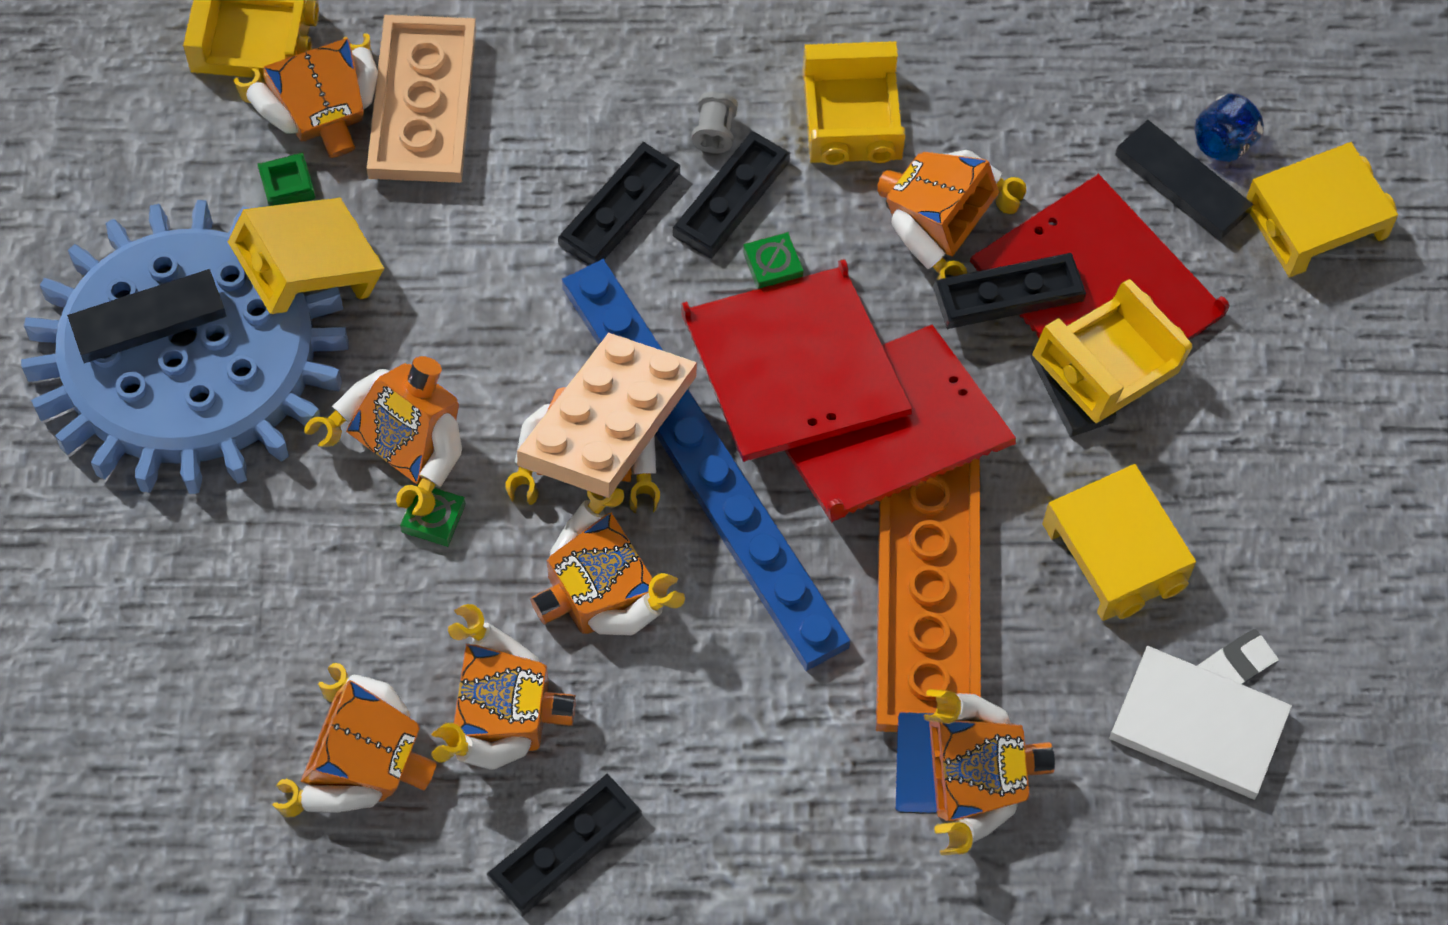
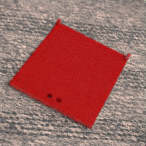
M1100 174L1095 175L971 256L969 261L978 271L1072 253L1086 291V296L1083 302L1020 314L1019 317L1024 318L1025 323L1030 325L1031 330L1036 332L1038 338H1040L1044 327L1058 318L1068 326L1111 301L1115 297L1120 284L1128 279L1132 280L1142 292L1152 299L1160 311L1183 331L1188 340H1191L1223 318L1229 309L1227 299L1223 296L1216 299Z
M845 259L838 261L837 268L701 305L689 307L688 302L681 303L682 318L711 382L712 389L723 411L743 462L912 415V407L852 284Z
M933 324L882 345L912 407V415L784 450L831 523L845 517L849 512L854 513L858 508L864 509L867 504L873 505L876 500L882 501L885 496L890 498L893 493L899 494L902 489L908 490L912 485L917 486L921 481L926 482L929 478L935 479L938 474L944 475L947 470L953 471L956 466L962 467L965 462L971 463L973 459L979 460L982 455L988 456L991 451L998 452L1016 444V437Z

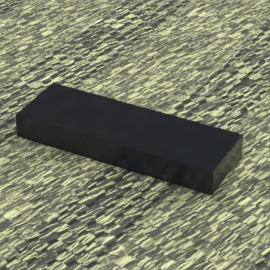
M1150 120L1145 121L1117 146L1115 156L1219 240L1251 212L1253 203Z
M752 130L673 226V237L712 259L790 162V152Z
M642 142L558 236V246L588 265L602 259L605 260L680 175V164L647 143Z
M1072 253L937 279L933 286L947 329L1083 302L1086 296V291Z
M210 269L67 315L84 364L227 317Z
M607 773L487 873V878L518 914L523 917L642 817V810Z

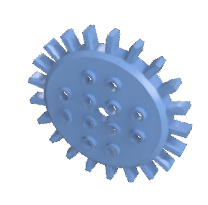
M207 200L196 201L192 212L191 229L170 230L168 217L161 205H150L149 224L153 234L132 242L128 238L126 229L115 219L106 222L108 239L115 251L100 262L88 251L76 244L68 249L75 269L84 275L75 289L44 278L39 285L46 301L52 305L64 308L60 320L26 317L24 328L29 340L56 343V353L21 359V365L28 382L60 377L63 386L42 394L31 401L40 421L54 417L71 408L75 409L78 417L55 435L61 450L66 455L73 452L94 434L104 441L91 461L96 476L105 480L115 469L124 453L140 458L135 469V479L141 492L151 493L157 481L161 463H181L180 474L188 493L197 494L200 492L202 483L200 462L224 457L227 472L237 484L247 481V468L245 459L239 450L260 440L267 451L282 462L289 457L283 434L274 427L286 415L293 417L305 426L310 419L320 417L319 409L312 402L300 397L306 385L340 391L342 380L339 369L329 365L313 363L315 351L348 350L349 341L346 328H313L311 321L313 318L343 309L338 287L304 296L303 292L297 293L287 312L270 315L227 242L243 209H249L248 207L243 206L233 221L230 231L227 233L211 230L213 220ZM170 266L172 267L171 270L166 273L156 272L159 269H163ZM210 269L227 317L191 328L190 330L195 331L197 336L191 344L186 346L172 344L171 338L173 335L112 354L108 358H100L84 364L67 315L118 299L115 295L122 290L130 291V294ZM230 274L239 275V278L233 282L224 281V278ZM255 308L265 309V312L260 316L250 315V312ZM212 334H224V337L219 341L213 342L208 340ZM178 358L182 360L181 364L177 367L166 366L172 359ZM247 367L251 369L245 376L235 375V372L240 368ZM129 385H140V388L134 393L124 392L125 388ZM206 393L209 395L203 402L192 401L197 394Z

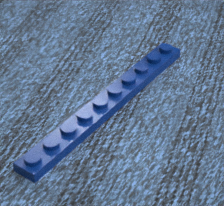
M604 259L562 278V289L598 345L608 333L662 350ZM687 389L655 435L805 671H808L849 649L851 640Z

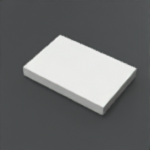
M1147 646L1109 739L1255 800L1292 705Z

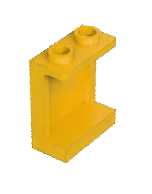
M193 0L183 43L190 72L254 78L251 69L257 68L263 78V66L312 50V41L308 33L310 26L316 27L318 23V0Z
M896 41L804 44L803 83L810 163L838 165L853 161L886 163L891 160H902L905 128L901 126L896 79L898 52Z
M1352 142L1252 179L1246 199L1253 203L1249 214L1289 278L1306 272L1311 257L1372 233L1378 241L1388 238L1398 217L1393 198L1388 193L1383 192L1373 176V170L1369 161L1364 156H1360Z
M341 198L243 209L227 241L270 315L287 312L296 294L300 292L350 285L358 299L368 298L385 269Z
M1128 279L1120 284L1115 297L1111 301L1070 325L1066 326L1059 318L1046 325L1032 355L1095 423H1098L1177 375L1193 346L1183 331L1160 311L1152 299L1142 292L1132 280Z
M1136 464L1048 502L1042 525L1051 540L1062 537L1100 601L1097 613L1102 621L1116 615L1119 619L1130 617L1140 611L1146 601L1159 595L1163 599L1173 597L1188 586V580L1196 560Z

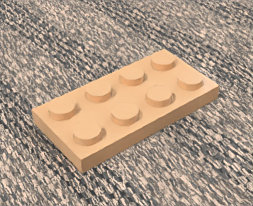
M384 15L367 161L368 179L462 183L476 40L475 18Z
M608 333L517 450V466L609 498L696 378L697 362Z

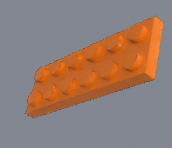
M973 459L971 463L965 462L962 467L956 466L953 471L947 470L944 475L938 474L935 479L929 478L926 482L921 481L917 486L912 485L908 490L902 489L899 494L893 493L890 498L885 496L882 501H879L876 731L898 732V715L901 712L935 713L937 710V700L933 696H926V692L929 689L951 691L958 694H975L981 697L980 459Z

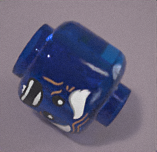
M1228 93L1214 100L1199 114L1194 125L1195 137L1200 150L1206 156L1222 162H1231L1242 157L1260 140L1264 130L1263 118L1257 106L1250 99L1235 93Z

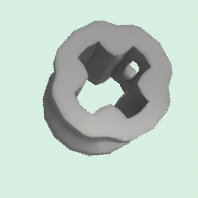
M710 91L699 97V124L694 128L691 138L692 143L698 149L708 153H723L731 149L734 139L733 134L730 132L731 123L738 111V101L733 96L727 93Z

